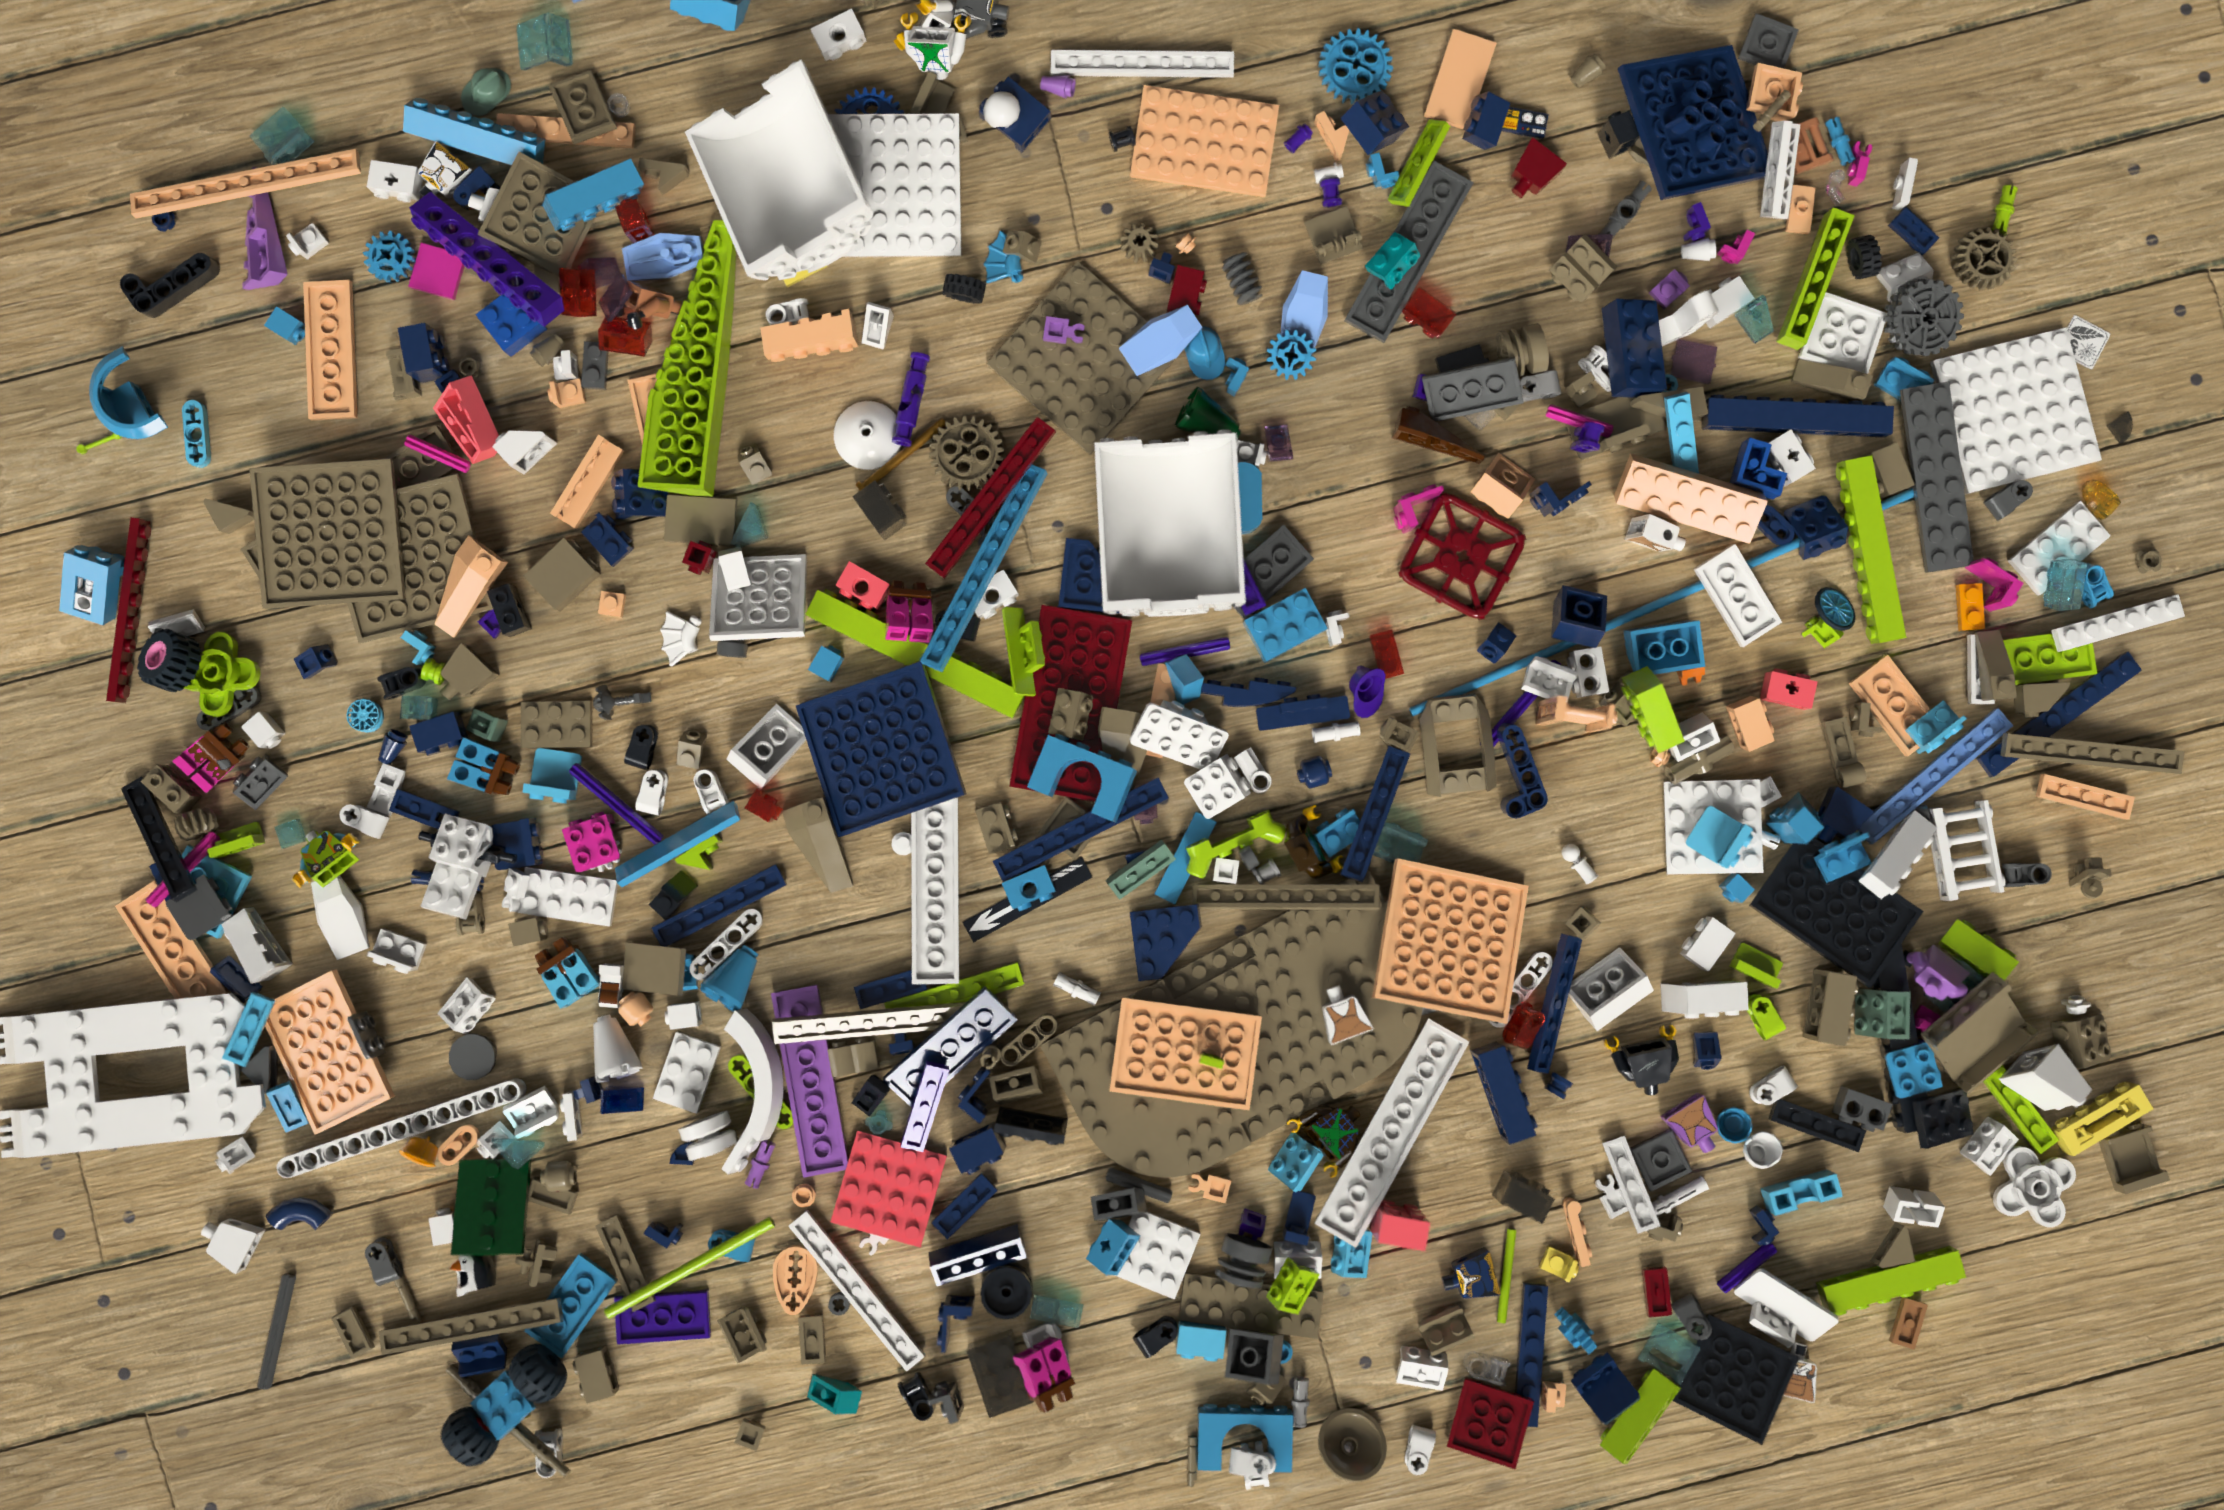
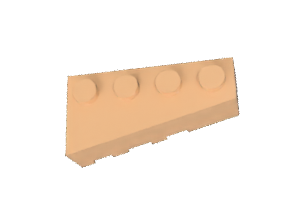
M845 309L841 310L842 315L839 316L826 313L821 314L820 320L809 317L797 321V325H793L792 322H784L761 327L764 355L772 362H781L785 360V357L794 356L795 359L808 357L807 354L812 353L828 355L833 350H839L840 352L852 351L853 347H858L855 320L850 310Z

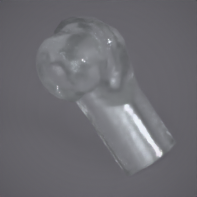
M1839 169L1830 173L1825 186V191L1835 206L1846 200L1839 190L1841 181L1845 179V173Z

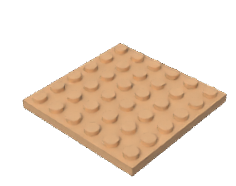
M1395 859L1372 998L1507 1024L1529 886L1413 861Z

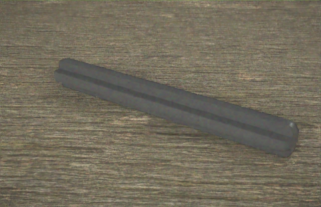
M285 1273L281 1276L257 1383L259 1389L268 1390L272 1387L296 1280L294 1274Z

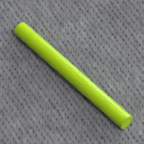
M1507 1228L1500 1288L1501 1295L1499 1297L1497 1314L1498 1323H1506L1517 1231L1513 1228Z

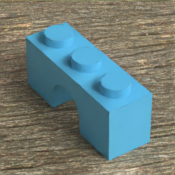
M1828 1169L1760 1188L1766 1209L1775 1216L1798 1210L1797 1205L1810 1201L1822 1203L1843 1197L1837 1174Z

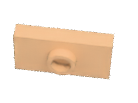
M1792 186L1789 216L1786 221L1785 232L1806 235L1811 232L1816 187Z

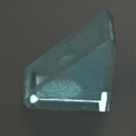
M1761 295L1734 315L1755 344L1774 331L1766 296Z
M750 502L730 543L734 547H744L769 538L759 507Z
M492 1138V1144L511 1167L519 1169L538 1153L545 1144V1142L540 1140Z

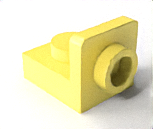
M1549 1245L1539 1265L1541 1269L1559 1276L1567 1282H1570L1571 1278H1575L1579 1269V1265H1577L1578 1260L1575 1257Z

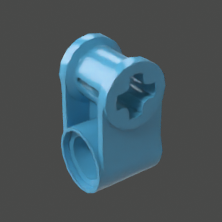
M2081 562L2074 567L2073 578L2080 592V598L2088 608H2094L2098 602L2114 596L2105 570L2101 566Z
M725 1229L716 1230L708 1241L709 1250L718 1245V1241H716L718 1237L722 1238L723 1243L739 1233ZM756 1238L723 1256L741 1262H749Z

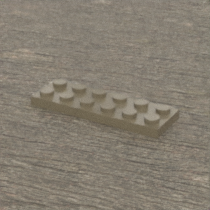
M1185 1272L1179 1320L1318 1339L1324 1292L1323 1290L1312 1289L1297 1315L1278 1310L1267 1299L1266 1295L1272 1283L1263 1282L1262 1288L1241 1287L1231 1284L1218 1276Z

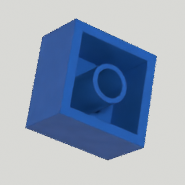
M504 294L476 314L501 349L510 357L547 330L539 322L532 321L524 310L516 308Z

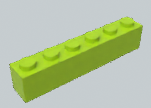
M1834 207L1824 214L1777 338V343L1796 350L1807 344L1855 215Z
M1946 1246L1914 1255L1915 1262L1881 1268L1877 1265L1818 1281L1816 1286L1822 1306L1835 1315L1840 1316L1846 1314V1310L1853 1308L1862 1310L1875 1302L1879 1304L1892 1301L1891 1298L1897 1296L1910 1297L1919 1290L1932 1291L1941 1284H1957L1960 1279L1966 1278L1959 1250Z

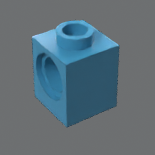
M277 306L264 325L294 345H297L305 337V324Z
M821 645L808 670L832 682L844 661V658L839 656L841 651L831 645L828 648Z

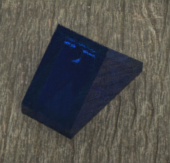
M608 1086L601 1090L600 1114L643 1111L644 1087Z

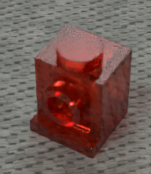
M756 788L745 809L768 823H772L773 820L777 821L784 809L776 804L778 801L776 798L767 793L763 796L764 791Z

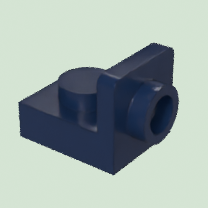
M328 644L311 647L294 658L303 679H309L325 668L334 667L338 664Z
M1718 1032L1694 1033L1692 1036L1696 1057L1693 1062L1694 1067H1701L1703 1070L1714 1069L1722 1059Z
M652 1222L643 1234L667 1249L672 1244L676 1245L683 1235L680 1230L684 1225L679 1223L670 1233L668 1232L669 1228L664 1224Z

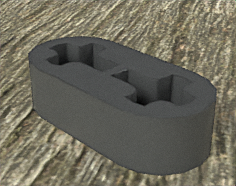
M1249 845L1238 851L1248 871L1259 865Z

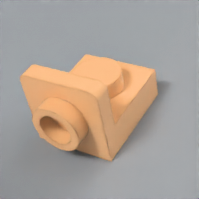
M579 378L559 383L549 381L550 388L547 389L550 402H553L559 408L586 403L584 389L581 387L582 380Z
M1542 1381L1540 1405L1546 1412L1556 1413V1407L1565 1406L1566 1385L1561 1382Z

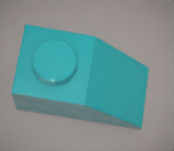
M813 1374L807 1397L833 1414H857L862 1390L845 1381Z

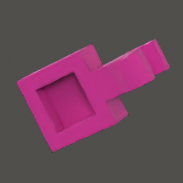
M1857 141L1852 147L1856 160L1851 162L1847 171V176H1850L1848 185L1856 187L1865 180L1870 160L1868 156L1872 151V145L1869 144L1866 146L1865 152H1862L1859 149L1860 141Z

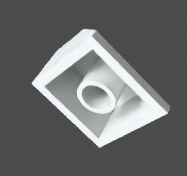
M508 431L499 435L492 447L512 468L525 474L557 442L541 431Z

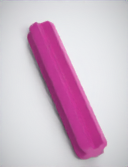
M1552 404L1548 406L1546 411V417L1574 427H1579L1585 422L1601 424L1605 427L1601 436L1606 438L1610 437L1613 431V425Z
M413 435L406 437L405 446L464 473L469 471L471 467L470 461Z

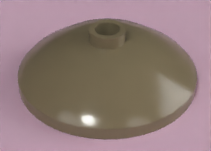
M1346 1408L1334 1412L1324 1421L1318 1435V1449L1324 1464L1334 1475L1343 1480L1351 1482L1367 1480L1374 1476L1384 1464L1387 1453L1384 1432L1378 1422L1364 1411ZM1345 1444H1347L1350 1447V1452H1347L1345 1450Z

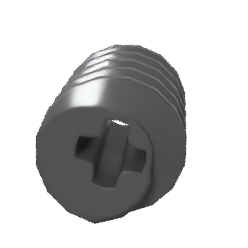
M1247 252L1229 257L1223 262L1224 265L1222 267L1224 272H1228L1226 279L1232 280L1230 288L1235 289L1233 295L1239 297L1237 300L1238 305L1249 304L1263 296L1257 293L1262 289V285L1254 286V283L1259 278L1250 277L1255 272V269H1247V266L1252 263L1251 260L1243 261V258L1248 255Z

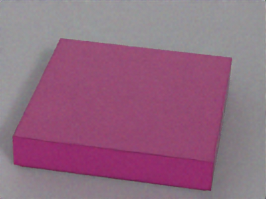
M421 243L408 287L455 300L465 266L457 256L450 255L445 249Z

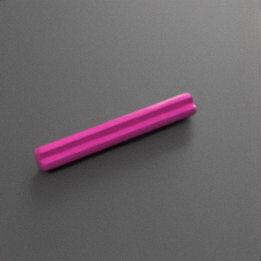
M210 831L184 858L189 872L208 854L207 849L215 847V842L221 840L216 833ZM162 881L145 899L152 907H157L169 895L164 882Z

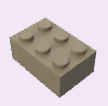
M1819 969L1813 970L1803 1031L1804 1038L1846 1046V1042L1849 1041L1851 1036V1029L1849 1028L1850 1018L1854 1016L1855 1012L1853 1004L1854 995L1857 994L1859 988L1857 976Z

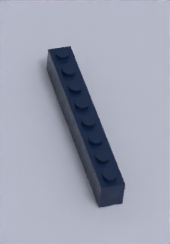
M1711 395L1706 400L1708 414L1702 417V430L1786 433L1792 429L1793 433L1885 438L1893 434L1894 406H1886L1885 402H1873L1871 405H1863L1862 401H1849L1848 404H1840L1839 400H1826L1825 403H1817L1816 399H1803L1802 402H1794L1793 398H1780L1779 401H1771L1770 397H1757L1756 400H1749L1747 396H1734L1733 399H1727L1724 395Z

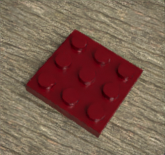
M1465 1377L1447 1447L1516 1470L1534 1399Z

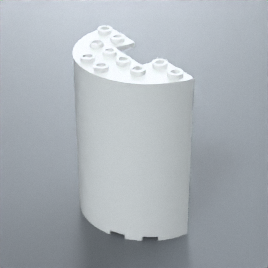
M802 60L791 63L787 69L779 74L772 75L769 80L762 83L763 88L770 94L762 96L753 105L743 108L737 115L733 116L722 108L721 110L714 111L711 116L695 123L692 128L685 131L747 276L758 280H767L770 276H777L779 280L794 278L796 272L807 270L808 273L821 269L838 260L857 246V239L860 236L866 235L871 227L870 218L873 217L872 211L810 73Z
M1231 430L1217 431V434L1208 435V432H1195L1194 436H1189V441H1186L1184 438L1172 439L1170 443H1162V440L1148 441V444H1143L1141 439L1137 440V437H1125L1123 441L1104 438L1100 439V442L1094 443L1103 611L1108 614H1116V611H1119L1122 616H1139L1140 612H1144V615H1148V617L1203 614L1207 613L1209 608H1214V611L1232 609V604L1234 603L1238 607L1244 605L1245 587L1236 433H1231Z

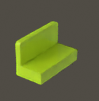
M1740 943L1729 967L1771 988L1778 989L1781 983L1777 976L1783 966V962L1745 943Z

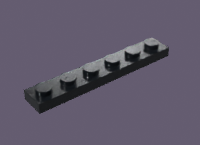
M141 776L122 787L121 790L171 899L178 902L198 889L153 793L141 782L143 780Z

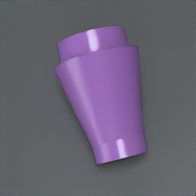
M1070 75L1042 76L1040 87L1041 90L1067 99V97H1073L1076 81Z

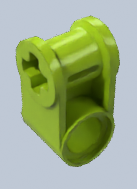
M1758 994L1748 996L1749 1010L1747 1012L1758 1034L1764 1041L1786 1030L1783 1020L1768 998ZM1757 1002H1762V1003L1759 1005V1008H1760V1009L1757 1010V1009H1756V1008L1758 1007V1003H1757Z

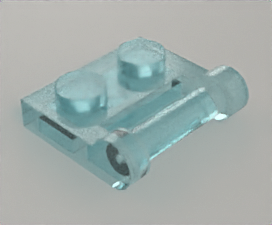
M1658 1322L1638 1356V1360L1643 1363L1645 1361L1674 1378V1382L1680 1385L1701 1347ZM1654 1347L1682 1364L1679 1370L1675 1369L1652 1355L1650 1351Z

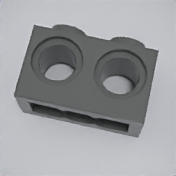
M1840 1086L1832 1112L1838 1114V1120L1852 1124L1854 1120L1861 1123L1860 1128L1874 1132L1875 1128L1884 1131L1893 1104ZM1853 1101L1854 1108L1848 1112L1846 1109L1847 1104ZM1875 1109L1876 1115L1870 1120L1869 1112Z

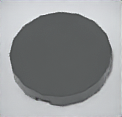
M475 1033L466 1034L452 1044L449 1051V1064L453 1072L460 1078L478 1080L487 1076L494 1069L497 1051L493 1042L486 1036Z

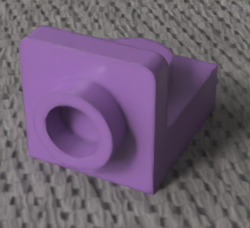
M1674 269L1649 294L1665 309L1690 285L1687 283L1686 276Z

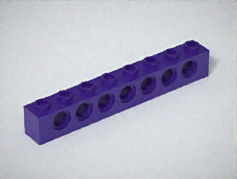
M429 192L409 207L412 214L411 221L419 230L423 229L435 243L439 242L450 255L457 256L466 268L473 269L482 281H488L493 285L498 294H504L516 308L524 310L532 321H537L545 327L565 311L561 295L497 244L479 236L477 228L432 192Z

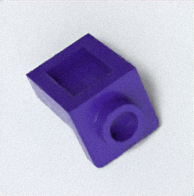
M1699 202L1692 205L1687 211V222L1690 227H1693V230L1688 231L1683 236L1684 241L1690 239L1693 242L1706 237L1705 233L1711 228L1703 205Z

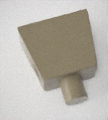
M461 643L440 673L448 681L440 693L448 700H452L458 692L465 697H471L496 679L499 674L469 645Z

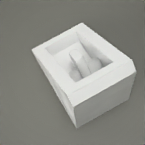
M870 302L867 303L862 336L863 344L884 349L894 317L891 308Z
M741 546L719 551L718 557L728 591L751 585Z

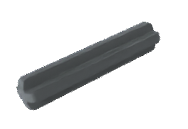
M1112 1167L1108 1169L1105 1177L1106 1181L1127 1189H1144V1195L1164 1203H1169L1172 1197V1190Z

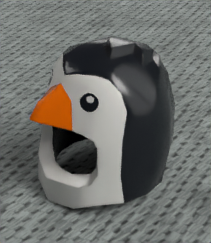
M491 1255L459 1256L458 1260L450 1268V1270L457 1272V1297L464 1296L470 1291L496 1285V1270Z

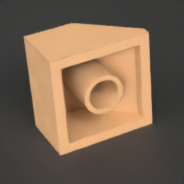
M1498 452L1476 482L1471 493L1478 500L1485 502L1498 514L1508 519L1525 498L1535 478Z

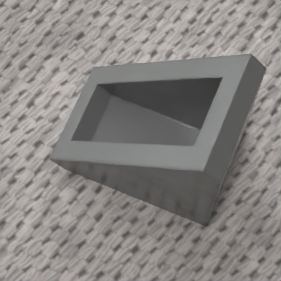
M274 1045L265 1046L248 1062L246 1067L241 1069L255 1085L263 1084L264 1094L270 1088L278 1085V1054Z

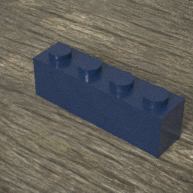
M1018 1224L928 1252L930 1269L937 1286L1027 1258Z

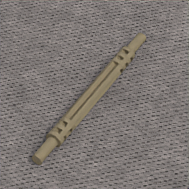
M450 1365L447 1368L446 1373L460 1384V1389L473 1400L484 1391L472 1378L460 1377L458 1369L454 1365ZM521 1422L509 1432L545 1465L548 1463L563 1478L570 1473L571 1470L554 1456L555 1452Z

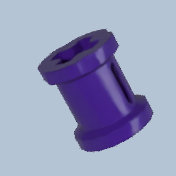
M1326 179L1320 182L1324 201H1322L1323 207H1335L1342 204L1338 187L1340 179Z

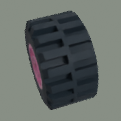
M160 629L158 632L153 633L151 638L147 639L141 649L137 665L139 677H141L143 682L169 692L183 690L194 679L200 667L201 648L199 643L195 639L173 630Z

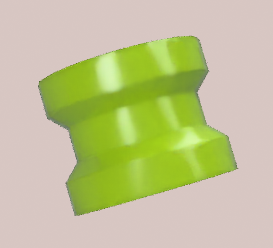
M428 658L422 667L421 679L425 681L432 680L434 684L442 685L445 678L440 673L446 663L442 662L439 664L434 659Z

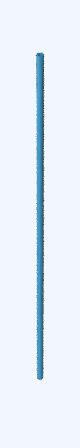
M1913 488L1881 501L1882 510L1913 498ZM1796 538L1785 545H1780L1746 560V563L1751 569L1799 548L1800 539ZM1698 581L1606 622V632L1705 588L1701 581ZM1561 641L1433 698L1463 695L1527 667L1535 656L1548 658L1577 644ZM1428 700L1410 707L1411 715L1415 716L1422 713Z

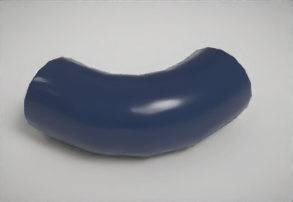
M297 1197L286 1199L267 1212L266 1219L278 1230H283L290 1223L298 1220L306 1222L314 1230H317L334 1213L317 1200Z

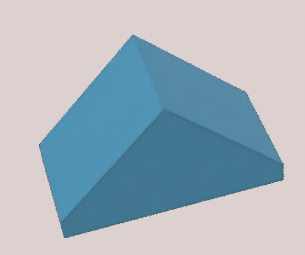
M1187 654L1165 662L1177 702L1184 705L1200 698L1204 677Z

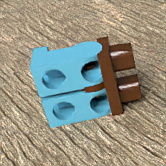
M562 937L553 943L559 953L558 955L552 957L548 949H544L535 955L536 961L540 966L536 970L541 975L560 1009L567 1008L600 986L599 975H596L578 945H572L566 937Z

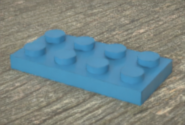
M578 1254L546 1299L561 1298L564 1321L528 1328L524 1332L548 1347L557 1356L563 1358L618 1279L584 1254Z

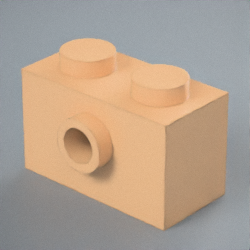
M1749 696L1725 706L1741 749L1750 752L1775 741L1772 735L1774 728L1771 722L1767 721L1765 715L1767 709L1760 698Z

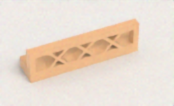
M598 434L550 514L577 529L623 455L624 450Z

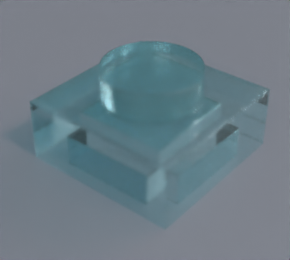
M300 819L274 827L281 849L306 842Z

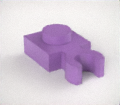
M1046 316L1043 341L1066 344L1067 338H1071L1076 343H1082L1083 337H1077L1075 332L1077 330L1084 331L1085 326L1083 324L1069 326V319Z

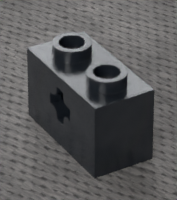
M1630 110L1624 113L1618 111L1610 115L1608 121L1602 125L1603 128L1598 134L1609 159L1629 151L1640 137Z
M508 583L487 591L502 635L512 637L532 629L516 586Z

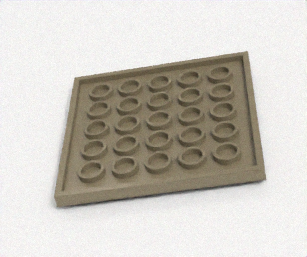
M1078 261L987 362V365L1084 451L1091 455L1095 450L1094 443L1100 442V439H1104L1110 434L1174 360L1136 376L1119 347L1142 328L1147 321ZM1046 316L1069 319V326L1083 324L1085 326L1084 331L1077 330L1075 332L1077 337H1083V342L1076 343L1071 338H1067L1066 344L1043 341Z
M393 459L249 468L263 609L406 599Z
M459 474L396 489L406 599L347 603L358 643L404 633L405 630L412 631L435 625L455 553L468 535L477 540ZM487 593L471 615L493 610Z

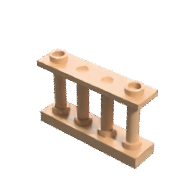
M1564 696L1539 701L1536 717V724L1545 726L1561 721L1587 724L1586 732L1592 733L1611 729L1617 720V711H1614V704L1593 709L1570 706V703H1567L1568 697Z

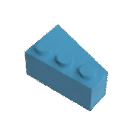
M1799 792L1782 808L1774 809L1769 814L1770 819L1766 822L1769 828L1776 835L1780 836L1783 843L1807 844L1824 828L1818 812Z

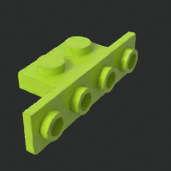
M1004 607L1002 609L1013 693L1014 695L1035 696L1033 673L1045 665L1039 621H1030L1025 624L1023 608Z

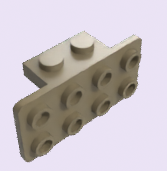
M1618 397L1577 412L1613 425L1610 437L1606 438L1600 435L1599 451L1577 452V455L1583 460L1610 450V453L1619 451L1624 448V444L1630 442L1632 445L1646 440V436L1660 432L1665 428L1663 417L1631 407L1630 401L1635 398ZM1566 424L1572 442H1575V440L1579 439V437L1574 435V430L1577 427Z

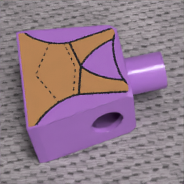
M1695 1093L1660 1116L1685 1145L1694 1147L1698 1144L1703 1153H1707L1716 1147L1710 1136L1718 1131V1127L1703 1095Z

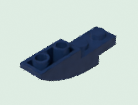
M1255 677L1254 681H1249L1248 690L1244 689L1242 684L1230 683V687L1221 686V681L1207 680V683L1202 684L1201 694L1223 697L1222 706L1252 707L1281 700L1295 693L1296 687H1291V683L1285 681H1277V684H1270L1268 679Z

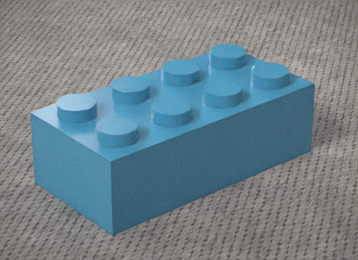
M628 159L547 194L542 206L555 231L561 228L563 231H567L575 227V222L582 219L584 222L590 221L597 217L596 213L604 210L605 213L616 209L617 204L623 201L625 204H629L637 200V196L641 193L640 191L644 183L633 161Z

